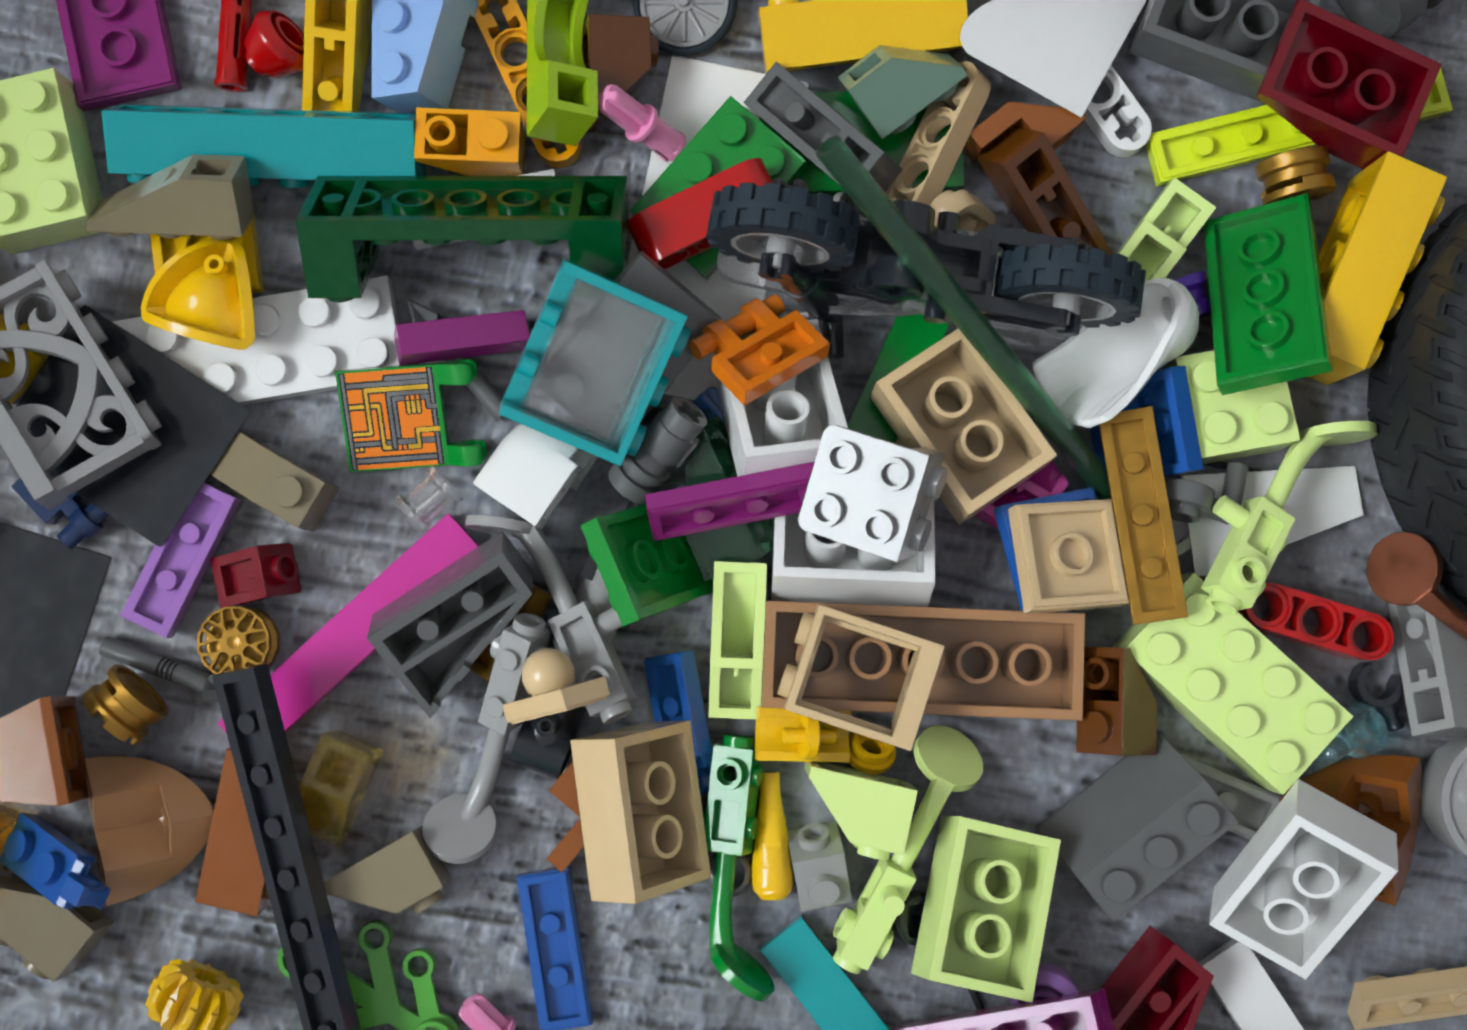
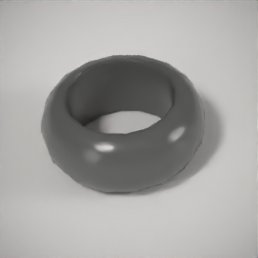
M716 853L709 859L711 878L706 879L711 890H713ZM737 855V861L744 869V876L740 883L734 886L733 897L745 892L752 881V864L746 855Z

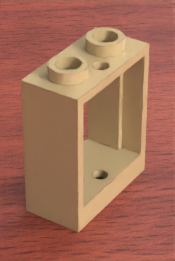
M820 604L816 605L814 614L804 612L794 643L803 645L797 666L787 663L777 695L786 697L784 709L911 751L945 646ZM826 623L914 651L889 728L802 699Z

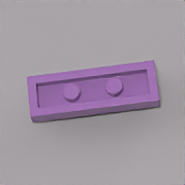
M204 482L163 546H154L120 616L165 638H173L211 563L210 558H213L242 499Z

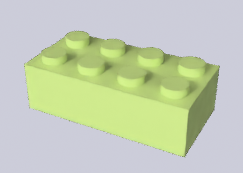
M1196 573L1181 574L1188 617L1131 625L1112 647L1130 648L1148 685L1262 789L1284 795L1353 718V715L1239 612L1235 616H1230L1211 608L1206 602L1209 594L1201 589L1204 581Z

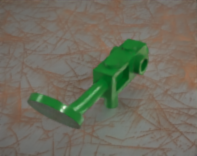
M724 734L723 744L713 745L706 811L702 810L708 851L716 852L710 909V957L720 974L733 987L749 998L763 1002L775 990L773 980L765 968L752 955L734 943L732 929V900L737 855L744 856L752 853L753 839H755L758 830V820L755 817L758 788L763 780V767L761 766V761L754 759V737ZM734 767L737 771V778L734 775Z

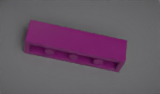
M524 310L396 324L394 331L399 366L523 351L530 337Z

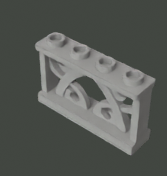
M43 260L35 264V268L0 286V315L4 313L7 329L0 331V362L6 361L11 365L10 358L6 352L13 351L15 356V370L13 374L6 378H0V445L34 501L51 510L68 500L67 496L150 449L154 450L161 446L162 443L154 431L162 427L146 400L136 403L127 387L135 384V381L119 356L110 360L102 348L101 344L109 339L92 313L84 317L74 301L81 298L82 295L65 269L56 273ZM35 296L47 297L53 301L56 315L51 321H40L38 317L39 309L36 307L28 318L30 331L20 330L18 314L24 302ZM70 324L84 346L61 337L67 331ZM27 351L60 357L79 366L77 389L67 417L59 411L42 404H25L14 408L10 404L9 400L21 390L28 376L29 358ZM101 374L115 396H98ZM109 411H117L124 416L127 423L125 435L119 442L113 445H99L83 435L88 425L98 432L113 431L103 424V417ZM45 417L57 423L61 428L56 434L53 429L46 425L47 430L45 434L40 437H34L31 434L30 427L35 419ZM77 444L88 453L94 455L57 477L52 473L68 457Z

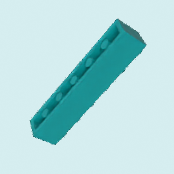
M119 104L101 110L108 173L127 174V181L136 183L193 154L245 156L250 186L260 184V178L279 179V186L301 188L310 186V180H316L317 176L426 175L425 164L414 159L416 114L135 104Z

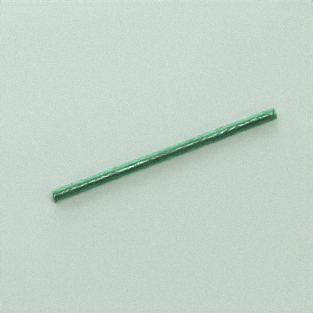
M839 135L832 136L823 142L816 152L817 158L1089 488L1094 487L1096 497L1099 500L1111 499L1107 470L1104 463Z

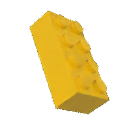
M1388 151L1348 181L1318 251L1333 371L1309 376L1308 378L1327 386L1361 372L1366 368L1369 369L1374 365L1384 345V341L1379 338L1384 324L1396 315L1403 302L1404 292L1399 289L1405 275L1415 269L1423 255L1425 246L1420 243L1425 228L1435 222L1444 206L1445 198L1440 196V193L1446 182V176Z

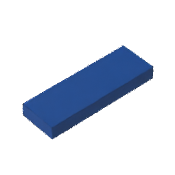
M570 865L563 872H560L557 868L520 873L517 875V883L540 1030H564L592 1025L594 1019Z

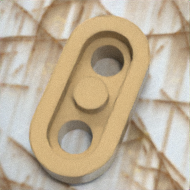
M964 189L955 192L952 190L944 191L929 205L935 210L934 226L936 228L940 212L949 211L959 214L958 234L974 236L988 225H995L997 220L996 215L981 199Z

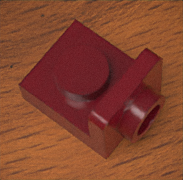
M290 543L258 545L210 558L220 609L301 592L298 564L295 560L293 546Z

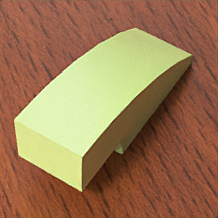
M1174 177L1168 182L1117 253L1128 257V262L1136 261L1141 264V269L1146 271L1145 281L1155 278H1166L1187 250L1186 247L1217 207Z
M714 561L708 718L756 720V706L761 707L767 563Z

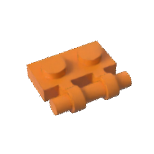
M773 294L762 301L756 298L741 306L739 314L725 322L719 319L703 327L702 335L689 341L690 351L698 360L711 353L716 354L712 357L711 371L744 406L828 357L830 343L797 310L780 319L777 317L785 311L784 303L777 294ZM750 331L754 333L744 340L739 338Z

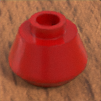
M259 11L255 15L244 40L246 48L245 58L249 65L258 74L264 77L269 75L277 79L303 71V31L294 21L279 11Z

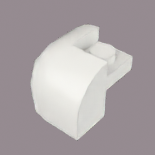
M520 424L500 442L473 484L532 525L542 529L569 488L578 489L599 457Z

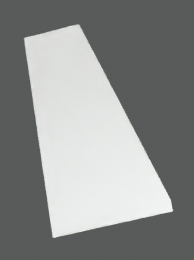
M1355 466L1302 469L1283 508L1284 511L1296 518L1287 536V544L1364 515ZM1278 470L1248 472L1241 506H1243L1246 500L1262 495L1265 497ZM1226 473L1181 475V479L1199 482L1211 487L1215 491L1214 497L1219 499L1222 495ZM1199 516L1198 522L1188 523L1194 570L1198 576L1208 575L1232 525L1221 523L1206 516Z

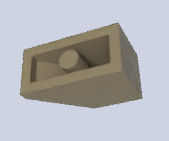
M422 825L324 881L327 895L395 914L412 906L417 914L444 898L440 889L452 880V877L443 861L436 858L428 850L423 837Z

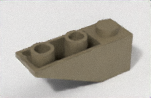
M193 154L102 199L85 224L86 231L103 232L116 237L128 236L133 233L159 234L164 238L198 235L210 236L217 240L242 237L255 212L245 156Z
M0 875V945L10 946L24 958L26 968L42 979H50L54 983L75 972L114 924L113 920L94 906L81 905L80 908L73 906L72 909H64L54 905L24 880Z

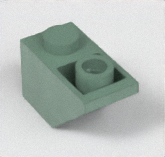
M879 45L838 76V79L870 125L884 139L889 134L895 135L907 129L915 121L916 114L930 103H938L950 97L958 88V82L968 76V74L949 54Z

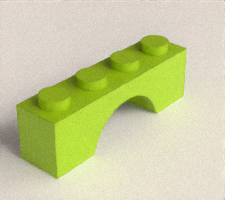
M527 0L528 137L576 146L598 118V71L586 68L582 53L583 26L589 0Z

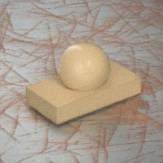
M541 648L526 659L521 670L522 683L527 693L531 696L503 704L502 706L507 723L511 722L512 725L607 699L610 692L605 676L574 684L575 667L570 657L559 649Z

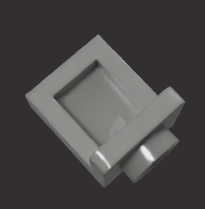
M812 823L801 828L788 830V844L801 912L852 902L845 854L837 823Z

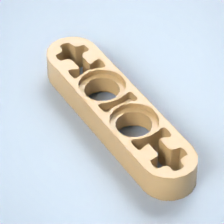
M968 61L960 62L959 64L964 68L968 76L958 82V88L950 97L941 102H932L928 105L899 165L903 170L888 187L874 218L882 220L884 205L889 201L909 200L930 205L942 193L991 90L989 79L973 63ZM951 124L947 134L940 141L934 143L938 133L945 126ZM929 169L924 181L917 187L912 188L916 178L923 171Z

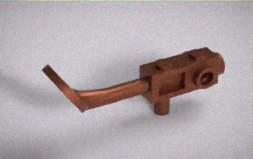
M1396 532L1381 539L1371 551L1367 562V578L1374 593L1390 604L1420 606L1467 641V614L1437 590L1443 574V562L1437 547L1426 537L1411 532Z

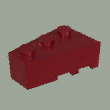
M1150 925L1100 988H1105L1115 1030H1193L1214 976L1174 942Z

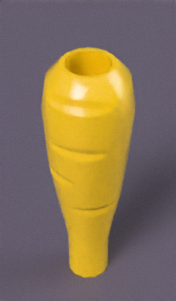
M763 772L757 812L758 830L753 847L752 884L754 892L761 900H783L788 897L793 889L794 873L788 844V828L786 826L780 793V772Z

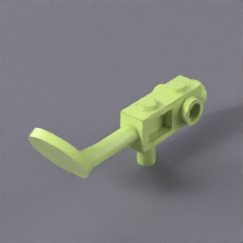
M1342 421L1304 429L1299 433L1300 441L1292 444L1287 451L1265 497L1262 495L1246 500L1243 506L1226 495L1217 500L1212 512L1232 525L1201 587V589L1209 594L1206 602L1211 608L1222 614L1235 616L1239 610L1253 607L1257 597L1266 586L1265 580L1278 554L1287 544V536L1296 518L1284 511L1283 508L1302 469L1321 446L1356 443L1377 436V425L1375 422Z
M943 725L930 726L923 730L914 743L915 761L922 773L931 782L911 821L904 855L894 853L893 856L889 855L888 861L879 860L853 910L847 907L844 908L837 919L833 931V937L837 938V950L833 960L840 967L851 973L860 974L862 969L868 971L875 957L883 959L888 953L894 938V930L890 928L896 917L904 911V902L917 880L912 869L917 855L951 792H964L971 789L983 774V761L976 746L964 734L951 727Z

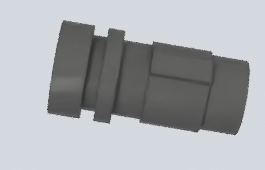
M675 396L664 410H661L647 426L644 439L636 455L633 457L626 454L621 466L613 463L608 470V478L613 487L623 497L637 504H646L645 494L658 492L661 486L670 478L671 467L679 468L698 445L700 440L697 436L707 425V419L700 408L686 398Z

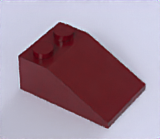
M1297 0L1256 97L1318 146L1328 147L1329 154L1364 170L1388 151L1401 157L1404 156L1442 64L1308 1Z

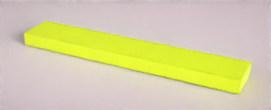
M1441 68L1418 122L1444 116L1453 110ZM1267 105L1151 133L1149 140L1145 144L1156 187L1168 184L1174 177L1182 181L1263 161L1288 151L1318 146Z

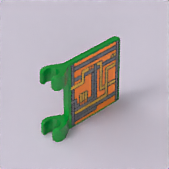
M460 359L439 363L348 369L335 372L350 472L448 465L478 466L487 458V444L483 439L449 443L442 385H466L477 378L478 372L475 360Z

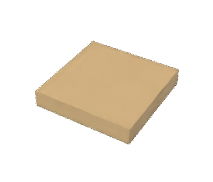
M1112 499L1016 504L1008 509L1024 614L1119 607L1129 603Z

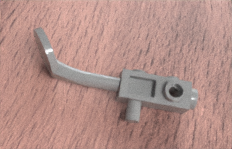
M467 515L465 521L466 528L494 535L503 531L507 537L517 538L540 568L560 613L547 620L555 637L553 639L554 646L570 657L575 667V684L603 676L606 677L610 695L607 696V699L585 705L589 715L601 718L603 724H610L631 714L633 709L630 702L636 700L637 697L608 636L609 633L622 627L619 616L613 607L598 614L594 604L586 601L578 603L560 561L541 529L531 523L509 518Z
M529 613L516 614L513 624L504 628L491 644L490 656L495 658L478 719V723L488 727L489 731L469 794H454L439 800L429 809L423 821L422 831L425 844L431 854L441 861L463 864L476 860L490 849L496 838V817L489 804L509 734L512 730L523 724V722L512 725L511 722L507 723L502 705L531 696L527 693L522 683L521 670L526 659L532 653L541 648H547L551 635V630L545 628L546 622L536 615Z

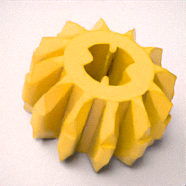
M176 959L171 960L168 965H164L159 975L154 977L148 990L149 996L145 1005L149 1009L147 1015L152 1021L161 1023L160 1027L162 1030H228L231 1023L234 1024L241 1010L240 1003L244 995L240 990V984L237 980L227 977L226 971L212 968L210 963L207 965L200 964L194 959H189L186 962Z

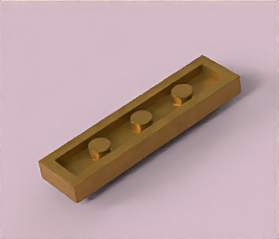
M1150 406L1120 411L1111 420L1099 424L1118 531L1132 625L1187 618L1188 612L1153 408Z

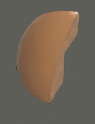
M100 756L84 759L89 809L94 824L96 856L101 882L111 889L105 902L106 906L135 898L153 890L173 878L196 858L208 841L214 811L206 795L194 782L166 765L142 758Z

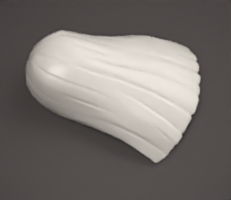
M1155 278L1146 280L1141 315L1139 318L1135 317V321L1131 323L1121 322V325L1113 327L1100 324L1099 328H1086L1083 326L1079 331V335L1071 336L1058 347L1035 360L1032 364L1036 385L1039 386L1040 394L1044 396L1046 405H1049L1051 411L1062 421L1086 428H1092L1114 418L1137 396L1160 367L1183 354L1194 342L1199 327V311L1194 298L1184 285L1172 279Z

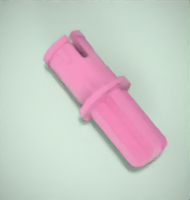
M612 84L607 85L603 92L598 94L600 112L623 128L625 136L631 142L643 143L665 162H668V160L674 161L685 148V135L663 121L658 116L657 109L651 104L642 105L617 85Z

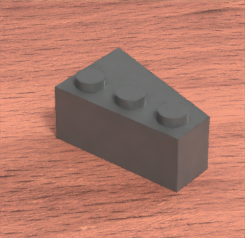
M502 531L372 615L367 636L368 641L430 719L440 708L442 700L458 681L461 682L471 670V665L489 643L492 644L493 640L499 636L533 594V572Z

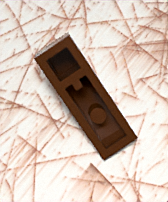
M1015 126L976 157L1001 200L1026 231L1060 238H1077V245L1089 244L1091 247L1106 250L1105 254H1113L1043 132Z

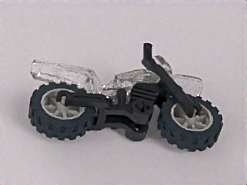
M774 178L773 183H765V186H757L754 182L740 183L738 188L728 185L722 188V192L717 190L713 195L706 239H708V244L712 248H719L717 267L722 277L732 283L784 293L786 305L792 312L797 310L806 320L817 319L823 321V337L830 343L828 358L844 357L843 315L908 316L921 314L924 315L923 320L930 323H945V319L969 323V332L1026 346L1041 344L1058 347L1071 336L1079 335V331L1083 326L1086 328H1099L1100 324L1109 327L1119 326L1121 322L1131 323L1135 321V317L1139 318L1141 315L1146 276L1145 269H1141L1142 265L1136 261L1128 262V257L1118 253L1112 255L1105 254L1106 250L1091 247L1089 244L1077 245V238H1060L992 224L980 232L958 229L960 215L949 211L939 213L936 227L934 226V208L924 203L909 200L887 202L884 205L882 220L876 218L870 220L859 215L856 210H851V206L848 203L833 201V196L822 192L817 194L809 193V189H807L808 183L802 179H795L794 185L786 184L784 180Z

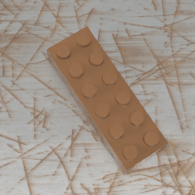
M766 601L762 708H784L786 697L777 695L787 663L797 666L803 645L794 643L804 612L814 614L816 605L820 604L945 646L923 714L1083 721L1085 614L1042 612L1024 614V611ZM826 623L802 699L836 711L894 713L914 651Z

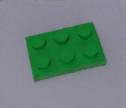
M730 95L632 207L630 212L634 216L644 209L748 159H763L772 180L779 178L789 185L797 179L808 164L801 155ZM709 248L685 261L708 280L728 256L718 252L719 248Z
M646 504L596 517L580 525L587 540L589 554L596 562L608 590L610 604L617 612L623 627L713 593L714 566L700 533L653 541Z

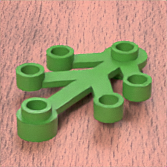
M373 920L365 925L359 933L358 942L361 949L367 953L373 985L346 969L354 1002L362 1006L356 1008L361 1030L387 1023L398 1030H461L459 1024L452 1016L440 1011L432 976L437 966L435 954L426 947H418L405 957L402 964L404 975L413 982L417 1014L400 1002L388 948L393 940L391 926L383 920ZM376 928L383 933L384 942L382 945L375 946L369 942V929ZM281 947L277 957L278 966L281 972L290 978ZM415 956L424 957L428 962L427 972L418 973L414 971L411 966L412 958Z

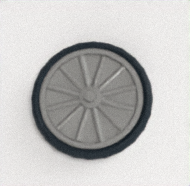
M633 0L632 5L634 16L649 17L650 35L657 36L660 51L670 55L685 57L701 54L722 41L733 24L738 1Z

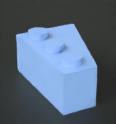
M372 0V98L397 113L416 114V107L448 109L465 52V48L461 46L466 25L469 17L475 18L479 2L476 0Z

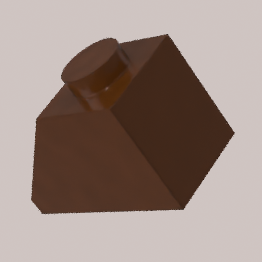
M588 14L583 27L582 53L586 68L598 71V94L602 93L607 85L612 84L617 85L631 96L642 85L650 68L656 67L658 62V38L656 35H650L649 17ZM599 106L598 118L588 131H595L608 118L600 112Z

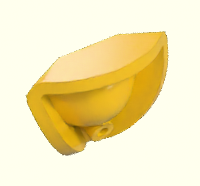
M210 239L188 246L172 256L159 268L147 286L141 304V317L143 321L160 329L195 340L237 350H246L254 343L255 323L250 276L242 243L235 239Z

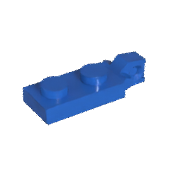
M694 649L645 658L644 665L654 721L691 720L700 795L707 794L709 791L712 748Z
M20 813L12 833L6 839L4 850L0 856L2 864L54 905L64 909H72L73 906L80 908L81 905L102 909L111 891L109 887L89 873L95 860L93 855L42 817L35 814Z

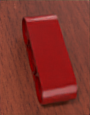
M752 158L738 163L635 214L627 222V227L639 253L643 251L665 270L712 248L708 244L706 234L714 193L717 190L722 192V188L728 185L738 188L740 183L754 182L757 186L773 183L763 159Z
M1266 582L1262 592L1270 604L1269 613L1263 620L1257 618L1252 608L1238 611L1263 634L1344 659L1377 660L1388 654L1394 644L1392 626L1382 616L1277 583ZM1309 608L1315 611L1319 619V626L1312 635L1308 634L1303 626V616ZM1359 624H1362L1368 633V642L1361 650L1355 645L1353 640L1354 630Z

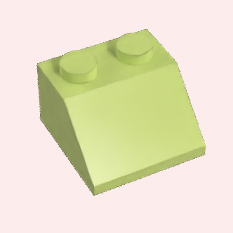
M805 762L804 768L810 780L849 842L858 848V854L888 861L890 852L904 855L918 793L917 789L906 780L879 774H866L857 769L827 762Z

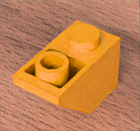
M416 107L414 159L420 163L466 176L523 175L526 130L521 112Z

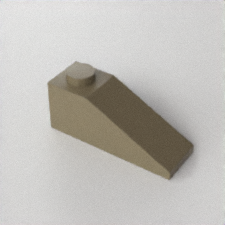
M238 430L210 475L250 501L297 528L312 532L317 528L340 489Z

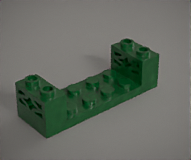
M317 176L295 220L308 298H326L328 301L336 303L361 298L379 254V245H391L400 240H423L424 243L429 245H444L453 240H476V242L482 245H497L506 240H529L536 245H550L559 240H568L569 261L610 280H614L629 264L630 236L627 222L629 221L627 176ZM581 282L575 298H586L593 302L602 291Z

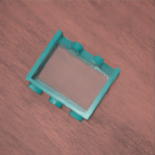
M563 258L500 403L499 415L621 466L626 454L634 457L641 446L647 427L640 423L648 405L656 408L663 397L669 378L663 376L662 373L670 356L679 358L688 341L691 328L684 326L688 316L680 310Z

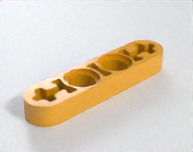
M476 0L479 4L475 20L518 112H521L522 120L527 129V107L523 103L524 95L527 92V61L522 65L512 66L503 60V51L509 44L521 42L527 45L526 19L517 0H496L500 6H504L502 7V12L509 26V29L500 32L494 16L488 13V3L494 0ZM531 137L540 158L550 167L560 169L569 167L577 161L581 154V140L576 146L565 144L567 150L558 154L555 148L545 149L551 144V141Z

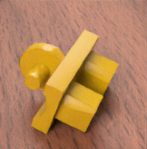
M756 706L754 759L757 761L850 763L849 731L785 710L784 708H762ZM839 711L849 715L852 713V711Z

